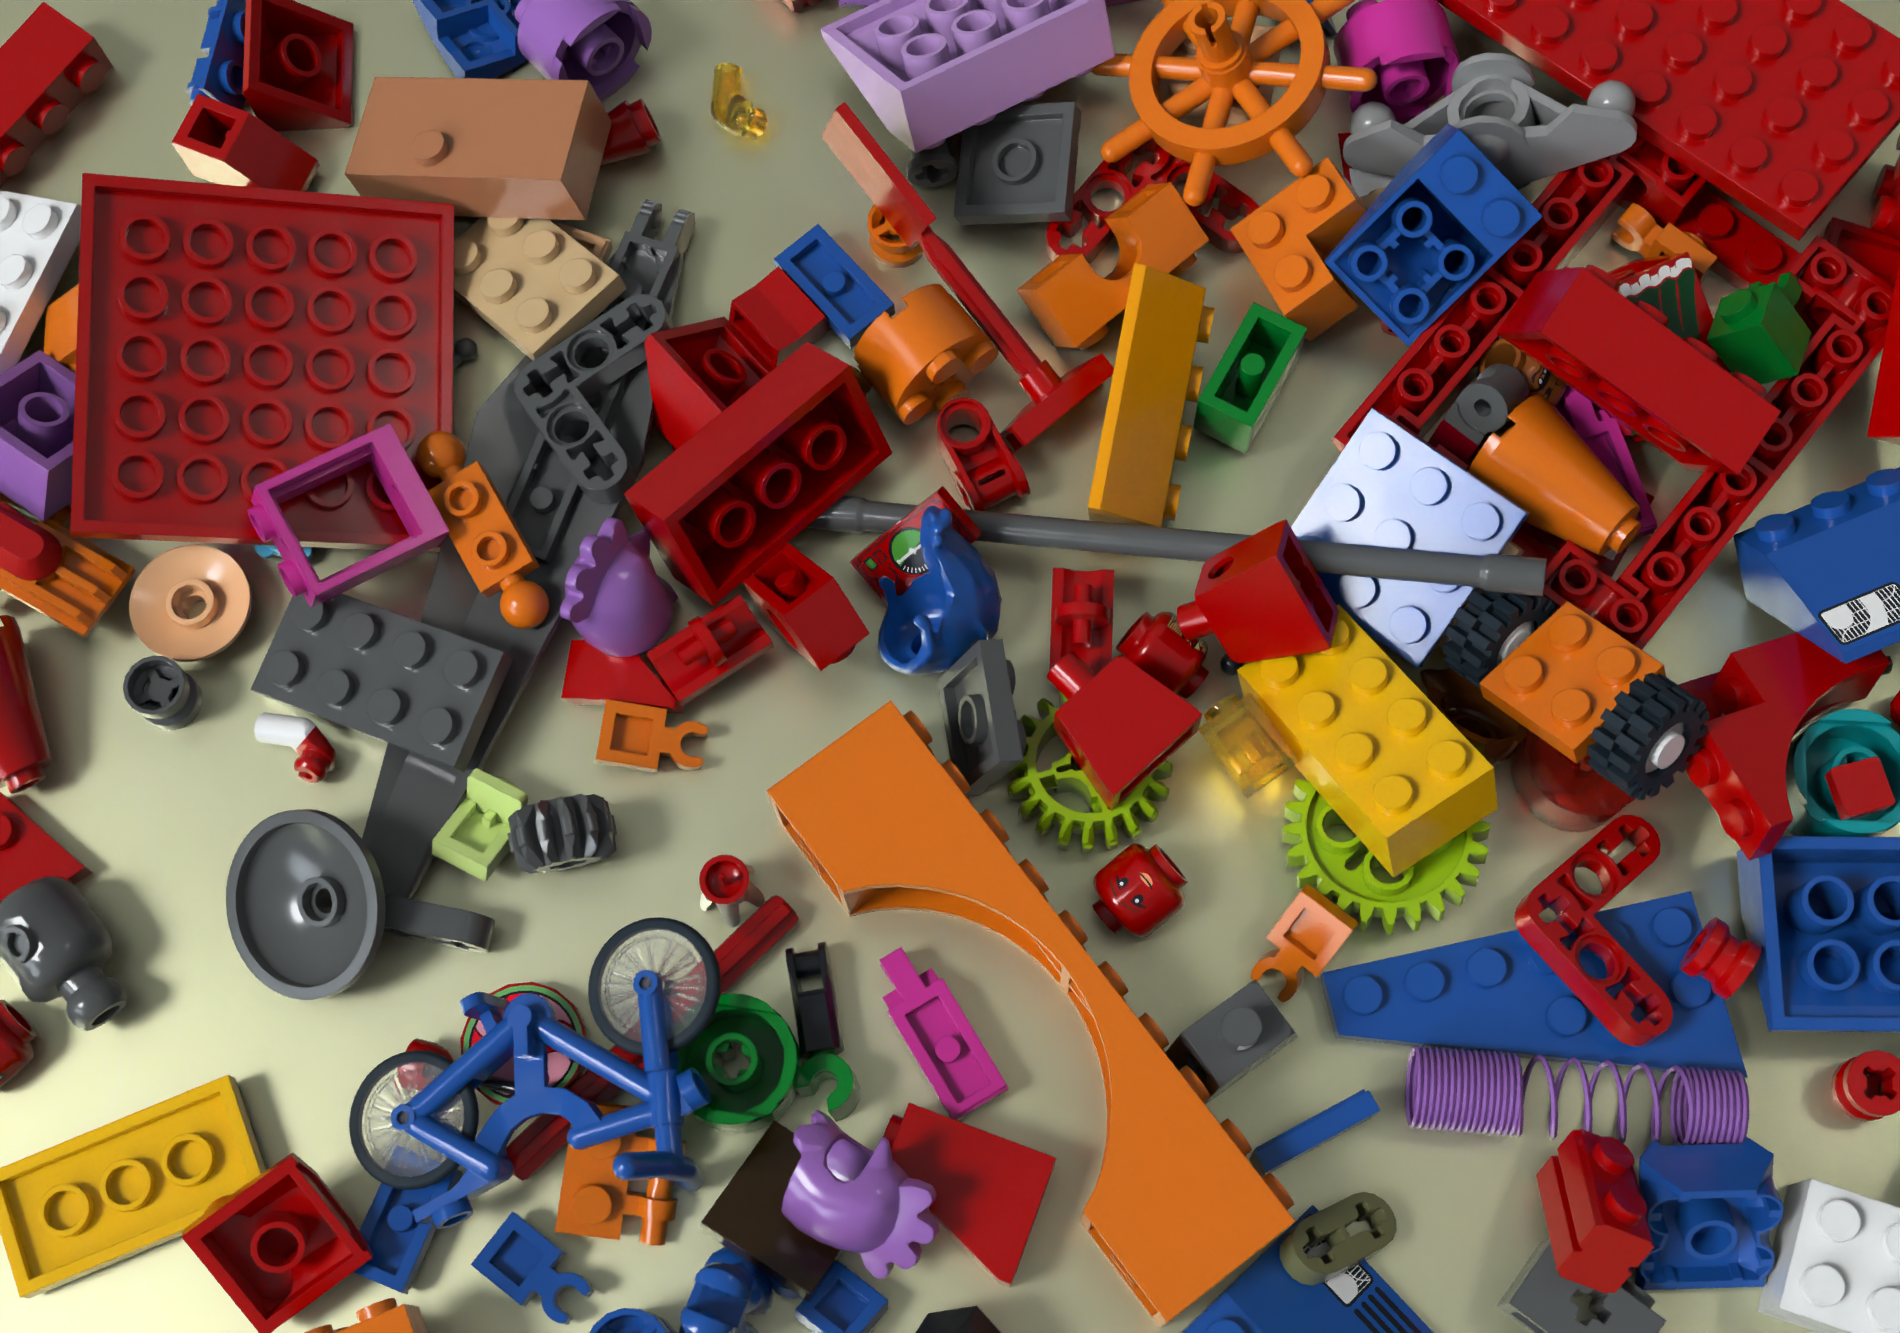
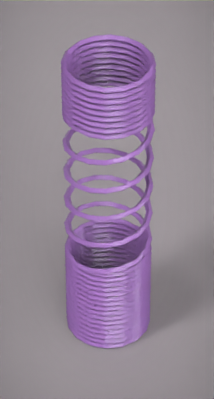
M1416 1045L1411 1049L1409 1055L1405 1106L1407 1123L1411 1129L1414 1127L1418 1130L1420 1128L1424 1130L1429 1128L1431 1131L1433 1129L1437 1131L1442 1129L1444 1132L1449 1129L1450 1132L1455 1130L1457 1133L1462 1130L1463 1133L1469 1131L1470 1134L1475 1131L1476 1134L1482 1132L1483 1135L1488 1132L1489 1135L1495 1133L1496 1136L1502 1134L1503 1137L1507 1134L1509 1137L1516 1134L1519 1138L1523 1133V1105L1528 1080L1535 1063L1541 1061L1546 1070L1551 1099L1549 1137L1552 1140L1557 1136V1104L1562 1081L1567 1068L1573 1063L1580 1072L1584 1089L1583 1129L1591 1133L1593 1120L1592 1098L1600 1072L1606 1066L1611 1068L1618 1089L1619 1107L1616 1134L1617 1140L1622 1143L1626 1141L1627 1135L1626 1099L1631 1081L1638 1069L1645 1070L1653 1094L1654 1102L1650 1126L1651 1142L1654 1139L1660 1143L1662 1118L1660 1100L1667 1078L1674 1071L1677 1072L1671 1089L1670 1125L1675 1145L1742 1143L1746 1139L1748 1131V1087L1745 1077L1738 1069L1726 1071L1725 1069L1719 1070L1718 1068L1713 1070L1711 1067L1709 1069L1705 1067L1700 1069L1698 1066L1687 1068L1684 1065L1680 1068L1678 1065H1673L1662 1075L1657 1087L1656 1079L1651 1069L1643 1062L1637 1063L1632 1067L1623 1085L1617 1067L1608 1059L1598 1065L1589 1083L1582 1063L1575 1057L1565 1061L1555 1082L1552 1069L1548 1061L1541 1054L1534 1056L1530 1060L1524 1075L1522 1074L1520 1058L1515 1052L1513 1054L1509 1052L1504 1054L1502 1051L1500 1053L1496 1051L1491 1053L1489 1050L1487 1052L1483 1050L1478 1052L1476 1049L1474 1051L1470 1049L1465 1051L1463 1048L1461 1050L1457 1048L1452 1050L1450 1047L1448 1049L1444 1047L1439 1049L1437 1046L1435 1048L1431 1046L1426 1048L1424 1045L1422 1047Z

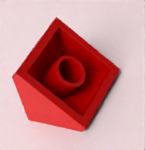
M246 0L242 93L256 117L277 132L341 129L348 127L351 124L353 23L293 0Z

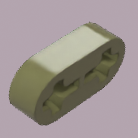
M1367 1192L1353 1194L1303 1219L1283 1237L1280 1244V1260L1291 1278L1301 1284L1311 1286L1322 1284L1372 1258L1389 1244L1396 1233V1218L1390 1206L1377 1195ZM1366 1219L1372 1227L1370 1232L1368 1230L1362 1231L1351 1237L1346 1230L1355 1220L1359 1222ZM1326 1240L1331 1248L1323 1256H1313L1311 1258L1305 1254L1303 1249L1305 1245L1308 1247L1314 1246Z

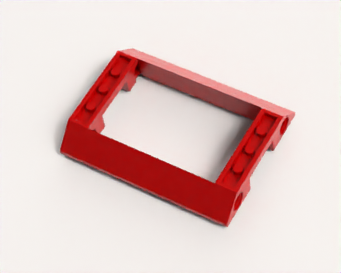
M1637 135L1636 141L1630 148L1620 153L1559 172L1532 203L1543 217L1416 339L1336 433L1332 442L1341 453L1371 408L1379 410L1426 442L1423 439L1453 404L1461 391L1477 375L1481 358L1493 342L1502 338L1497 334V331L1538 271L1557 270L1568 267L1618 206L1627 210L1632 203H1635L1647 210L1655 219L1657 225L1663 229L1670 222L1682 232H1690L1699 237L1705 243L1707 249L1718 257L1710 270L1738 290L1748 289L1750 284L1761 281L1763 285L1772 282L1778 284L1781 274L1791 272L1802 287L1800 298L1793 307L1812 332L1810 341L1808 342L1798 375L1777 380L1765 395L1764 399L1778 408L1781 413L1739 475L1703 472L1616 582L1596 568L1597 560L1570 540L1563 545L1557 554L1522 528L1518 530L1511 540L1524 550L1521 556L1547 558L1543 595L1554 602L1556 605L1554 609L1558 610L1568 601L1642 650L1883 349L1894 287L1818 234L1802 254L1707 189L1706 187L1709 184L1707 180ZM1438 444L1435 448L1436 450L1467 470L1469 465Z

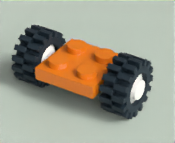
M1482 589L1481 594L1473 591L1467 597L1470 604L1465 610L1460 607L1454 614L1458 622L1456 625L1448 626L1445 636L1451 639L1443 644V653L1447 655L1444 658L1446 665L1479 688L1486 700L1576 764L1586 755H1589L1591 757L1588 761L1590 767L1632 798L1644 800L1646 795L1652 798L1659 794L1661 785L1668 788L1675 782L1673 775L1678 770L1683 773L1689 766L1685 762L1690 754L1696 755L1701 745L1696 741L1706 736L1708 726L1703 724L1709 719V711L1705 709L1707 705L1668 679L1664 664L1567 601L1556 610L1554 609L1556 606L1554 602L1544 595L1541 597L1487 592Z

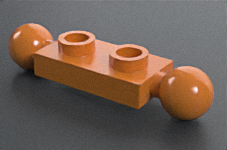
M435 431L426 435L418 445V464L428 476L441 479L442 481L428 490V493L449 529L448 535L480 593L489 598L502 590L500 611L506 622L518 629H531L538 626L548 614L549 599L547 593L540 585L525 580L523 577L540 567L488 472L478 461L464 469L462 468L465 463L466 452L463 443L454 434L446 431Z

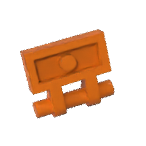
M590 1101L597 1105L603 1115L630 1107L629 1105ZM635 1132L583 1150L574 1149L568 1142L555 1232L620 1240L623 1214L642 1217L639 1242L655 1246L665 1245L668 1221L675 1220L678 1199L672 1197L674 1181L660 1178L648 1179L646 1193L628 1191L629 1180L618 1178L614 1174L612 1167L614 1159L624 1152L656 1151L655 1135ZM682 1140V1143H683V1153H684V1156H685V1149H686V1143H687V1142H686L685 1140Z

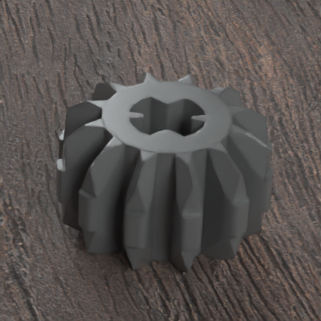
M578 794L569 797L560 796L551 800H540L539 803L523 806L508 818L510 851L514 853L517 867L530 874L539 872L545 874L552 871H565L570 868L584 867L587 864L601 862L603 859L609 858L617 850L615 841L617 830L614 815L610 813L608 801L596 794L585 796Z

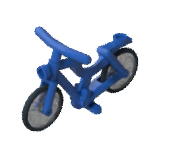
M661 917L642 919L623 927L599 951L593 963L588 984L589 1004L593 1018L602 1033L613 1044L627 1052L643 1056L644 1070L557 1021L552 1004L544 997L532 993L521 994L512 999L511 1002L484 992H476L464 997L459 1002L463 1014L480 1020L486 1035L454 1062L445 1056L430 1051H408L394 1055L376 1066L361 1083L351 1107L349 1131L351 1144L357 1159L373 1178L387 1186L403 1190H416L435 1185L450 1176L460 1165L466 1168L464 1175L451 1190L412 1211L416 1223L429 1224L434 1221L436 1229H445L466 1220L474 1213L469 1202L470 1200L509 1180L513 1176L514 1166L507 1157L506 1145L514 1131L530 1118L543 1114L560 1115L571 1123L572 1127L567 1133V1141L570 1146L577 1150H583L644 1129L654 1128L656 1151L624 1152L619 1154L614 1159L612 1165L614 1174L622 1180L660 1178L676 1181L687 1192L698 1191L704 1184L705 1176L691 1158L684 1156L681 1125L684 1124V1116L711 1103V1095L702 1076L694 1067L680 1073L678 1050L689 1045L705 1030L717 1009L721 992V974L714 951L706 939L691 926L678 920ZM547 1046L644 1102L603 1115L596 1104L564 1088L548 1087ZM514 1057L515 1095L502 1103L493 1112L476 1137L479 1109L474 1090Z

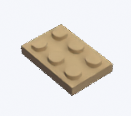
M481 217L454 241V295L531 360H535L588 325L627 289L618 273L549 219Z

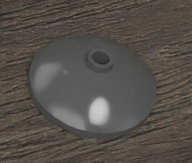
M296 809L279 812L261 821L247 834L240 844L230 867L226 887L227 919L237 951L248 969L258 980L283 996L300 1000H314L340 993L359 980L377 954L384 932L386 911L382 878L376 861L365 842L354 829L336 816L319 810Z

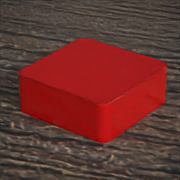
M1878 757L1836 766L1825 774L1826 782L1839 817L1842 820H1849L1883 811L1895 803V798Z

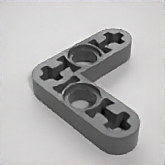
M638 294L625 299L527 364L518 373L514 381L515 394L527 415L585 495L596 503L613 504L622 500L625 497L624 493L635 483V472L624 450L586 400L646 361L644 342L650 333L673 328L663 303L652 295ZM643 318L648 323H652V326L645 331L635 326V323ZM617 333H619L622 341L626 343L621 349H619L613 337ZM593 347H603L609 350L607 359L600 366L587 369L579 365L582 355L587 350ZM566 367H569L575 378L571 382H569L565 373L563 374L562 372ZM546 384L553 392L543 398L541 394L537 393L536 389ZM576 420H583L589 423V429L581 440L573 443L559 440L562 429L568 423ZM596 453H598L606 467L614 474L608 480L604 481L598 476L588 460Z

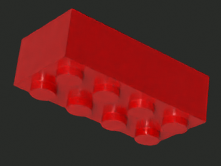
M1587 265L1586 268L1564 267L1557 270L1538 271L1497 331V334L1684 469L1739 475L1781 413L1778 408L1763 398L1767 393L1766 389L1757 381L1742 373L1734 372L1731 375L1715 363L1718 354L1703 342L1692 337H1685L1683 340L1666 327L1669 319L1657 308L1642 301H1636L1634 304L1617 292L1620 283L1606 271L1593 265Z
M806 342L628 489L624 495L674 579L715 606L892 454V451L850 365Z

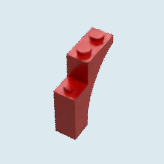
M1796 632L1730 653L1710 688L1715 696L1718 707L1725 715L1703 723L1708 726L1706 736L1696 741L1701 747L1696 755L1690 754L1685 762L1689 764L1686 771L1694 785L1701 788L1719 815L1723 829L1729 837L1737 842L1749 861L1770 854L1794 819L1786 786V762L1793 736L1821 715L1846 704L1867 698L1890 663L1881 649L1844 664Z

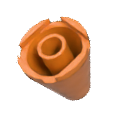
M1540 394L1527 398L1507 416L1516 424L1510 427L1501 437L1493 432L1476 455L1468 471L1529 512L1530 515L1525 520V523L1563 540H1570L1575 545L1599 556L1606 554L1611 549L1617 553L1622 552L1635 538L1642 526L1636 520L1640 506L1550 401Z

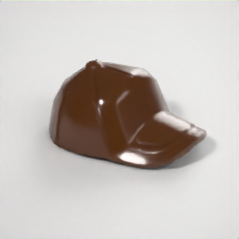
M1425 669L1420 672L1428 699L1493 767L1509 759L1527 736L1529 729L1486 700L1479 688L1452 669Z

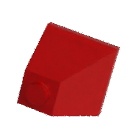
M725 317L650 333L644 342L655 427L672 444L674 451L773 370Z

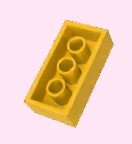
M1338 604L1339 614L1331 649L1248 662L1237 669L1247 712L1394 878L1498 809L1494 767Z

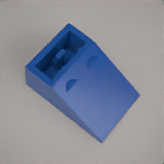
M1447 123L1399 171L1327 256L1324 262L1409 346L1543 216L1460 129Z

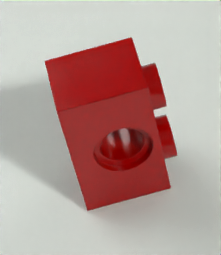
M789 543L741 582L774 632L820 671L830 664L844 660L853 652L855 645L870 634L835 578Z

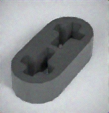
M385 895L384 933L472 952H488L495 925L494 919L463 909Z

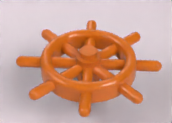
M1160 0L1165 8L1155 16L1144 30L1133 54L1115 53V57L1095 66L1091 71L1094 75L1129 77L1131 99L1140 119L1114 135L1101 146V157L1108 163H1115L1153 138L1160 147L1171 155L1191 163L1183 190V198L1188 205L1193 207L1199 206L1205 201L1215 166L1246 163L1275 151L1292 174L1296 177L1307 176L1312 171L1313 161L1295 136L1312 119L1325 96L1326 90L1366 92L1375 88L1377 84V74L1371 68L1330 65L1329 47L1321 23L1355 0H1314L1311 3H1308L1306 0ZM1257 16L1271 18L1280 22V24L1250 43ZM1233 17L1231 25L1229 26L1227 18ZM1188 37L1197 48L1195 58L1172 57L1174 51ZM1296 40H1300L1301 55L1299 64L1265 62ZM1161 79L1194 81L1160 104L1159 88ZM1260 85L1288 87L1281 98L1272 106L1258 90ZM1209 100L1201 128L1179 121ZM1241 106L1250 120L1226 127L1231 108Z

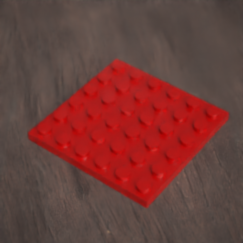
M82 173L70 537L276 546L273 540L264 543L260 539L249 518L247 509L254 506L251 502L254 486L389 423L427 491L441 483V479L428 476L420 468L417 461V449L421 440L432 432L446 431L453 434L454 204ZM366 463L279 504L302 547L384 550L410 537L370 463ZM441 545L427 552L439 553Z

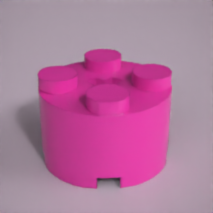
M1362 0L1348 9L1346 13L1347 22L1337 33L1333 44L1337 65L1367 67L1377 74V84L1372 90L1366 92L1345 91L1352 113L1359 106L1370 101L1381 102L1392 110L1396 122L1405 124L1430 108L1429 104L1438 100L1443 95L1446 97L1452 93L1453 72L1461 63L1446 13L1441 5H1439L1438 0H1384L1381 2Z

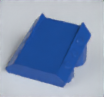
M1747 1136L1742 1143L1662 1146L1653 1139L1640 1157L1639 1190L1647 1206L1646 1223L1650 1228L1654 1249L1636 1267L1635 1284L1642 1290L1764 1287L1767 1282V1274L1773 1269L1775 1254L1769 1241L1770 1229L1781 1222L1784 1205L1773 1180L1774 1154Z

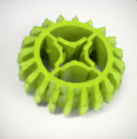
M1059 691L1061 707L1068 699ZM1046 698L1040 699L1037 702V710L1042 721L1026 714L1020 718L1027 735L1023 761L1007 773L1012 777L1019 778L1007 786L1009 798L1021 799L1029 797L1018 808V816L1021 820H1027L1040 813L1042 816L1035 827V834L1043 838L1049 834L1054 826L1059 828L1057 846L1066 849L1070 844L1072 834L1082 835L1081 847L1085 853L1093 851L1094 835L1101 834L1109 850L1118 847L1119 842L1116 830L1119 827L1131 839L1138 838L1141 828L1135 816L1151 823L1155 822L1158 818L1159 811L1150 800L1157 802L1167 800L1170 789L1158 780L1172 776L1173 764L1165 761L1127 799L1111 810L1099 796L1084 772L1078 770L1079 765L1070 752L1062 759L1052 762L1051 769L1037 773L1036 765L1042 750L1057 735L1054 729V715L1059 709H1056ZM1053 789L1056 795L1065 792L1078 794L1085 800L1089 812L1093 813L1078 812L1064 807L1055 801L1047 791Z

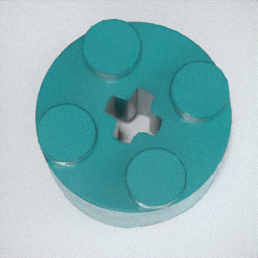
M1838 710L1817 720L1790 742L1786 762V786L1794 819L1786 829L1788 833L1793 836L1879 837L1900 822V734L1889 726L1892 724L1891 721L1880 714L1867 710ZM1878 757L1895 798L1894 805L1883 811L1849 820H1842L1839 817L1826 782L1825 774L1836 766Z

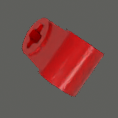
M958 398L951 400L943 406L937 421V446L940 455L953 476L956 488L967 510L985 511L1015 495L1021 499L1030 495V487L1024 471L1014 453L1006 446L987 409L980 402L971 398ZM966 424L976 428L979 435L972 441L958 442L948 433L953 427Z

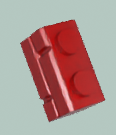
M1584 1129L1572 1130L1557 1148L1558 1156H1551L1536 1174L1556 1269L1562 1278L1605 1294L1616 1293L1632 1274L1630 1267H1638L1654 1249L1650 1228L1646 1223L1647 1206L1641 1197L1633 1168L1634 1157L1622 1142L1613 1137H1602Z

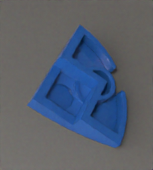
M412 0L433 43L456 78L494 79L527 61L519 49L517 40L520 23L515 19V10L520 0H510V2L509 0Z

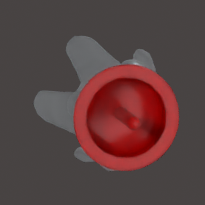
M719 855L708 860L699 876V884L702 891L700 907L702 910L706 911L714 902L717 904L725 924L732 928L738 926L740 923V903L747 901L756 907H761L765 903L763 893L749 880V874H752L754 869L731 855Z

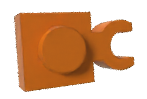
M1632 203L1617 222L1619 225L1611 234V237L1619 245L1628 250L1637 251L1645 258L1688 252L1700 285L1718 258L1707 249L1705 243L1696 235L1690 232H1682L1670 222L1663 229L1657 225L1655 219L1647 210L1635 203Z
M606 699L595 763L656 773L659 756L669 757L674 765L686 771L699 770L702 767L703 758L686 755L681 749V741L688 736L706 738L708 727L696 721L684 722L676 728L665 727L667 709Z
M1307 883L1266 937L1280 950L1267 952L1253 967L1251 978L1258 981L1268 969L1281 971L1286 978V986L1279 993L1277 999L1282 1003L1288 1001L1298 991L1304 981L1303 967L1318 977L1359 922Z

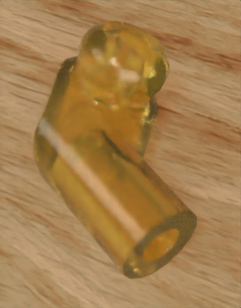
M720 63L714 68L711 115L714 121L736 137L741 138L745 135L752 140L761 137L766 130L768 118L764 110L754 108L749 100L740 95L742 69L735 64Z

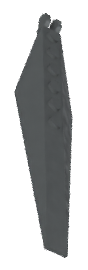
M648 199L643 202L630 232L625 231L618 250L606 262L607 266L620 275L627 289L592 321L625 299L638 294H648L658 298L663 303L670 320H672L683 262L682 254L686 252L690 238L695 230V213L679 208L662 242L655 240L657 229L662 221V204ZM643 318L638 320L635 326L645 331L652 326V323H648ZM619 333L613 336L619 349L626 345ZM593 347L582 355L579 365L587 369L600 366L607 359L609 350L603 347ZM527 355L477 411L466 451L465 463L462 468H466L475 461H478L485 467L540 567L523 578L537 583L545 590L549 599V611L544 621L531 629H518L507 623L500 611V598L503 591L501 590L489 598L480 593L451 538L447 534L441 544L421 622L503 651L514 659L465 773L387 744L362 837L378 866L385 895L408 899L413 898L435 857L432 855V840L466 798L468 776L475 768L482 769L562 619L560 607L565 599L567 573L575 559L580 555V545L583 539L588 534L597 535L607 518H616L626 499L624 497L613 504H600L588 498L527 415L514 391V381L518 373L533 361ZM647 360L586 400L624 450L635 472V480L644 465L653 419V401L651 398ZM569 367L562 370L569 382L575 379ZM546 384L536 389L537 393L541 394L543 398L553 392ZM583 420L568 423L562 429L559 440L566 443L581 440L589 429V423ZM598 453L588 459L597 475L604 481L614 475L600 459Z

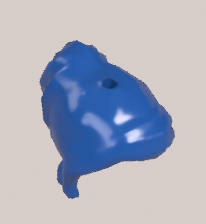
M935 505L929 506L925 510L920 531L922 556L929 572L914 579L909 589L902 595L896 594L895 583L889 577H881L878 581L879 586L884 590L887 602L886 612L878 632V650L881 659L901 674L919 675L947 671L978 640H991L998 631L1002 598L995 572L981 554L962 535L953 529L950 510L940 509Z

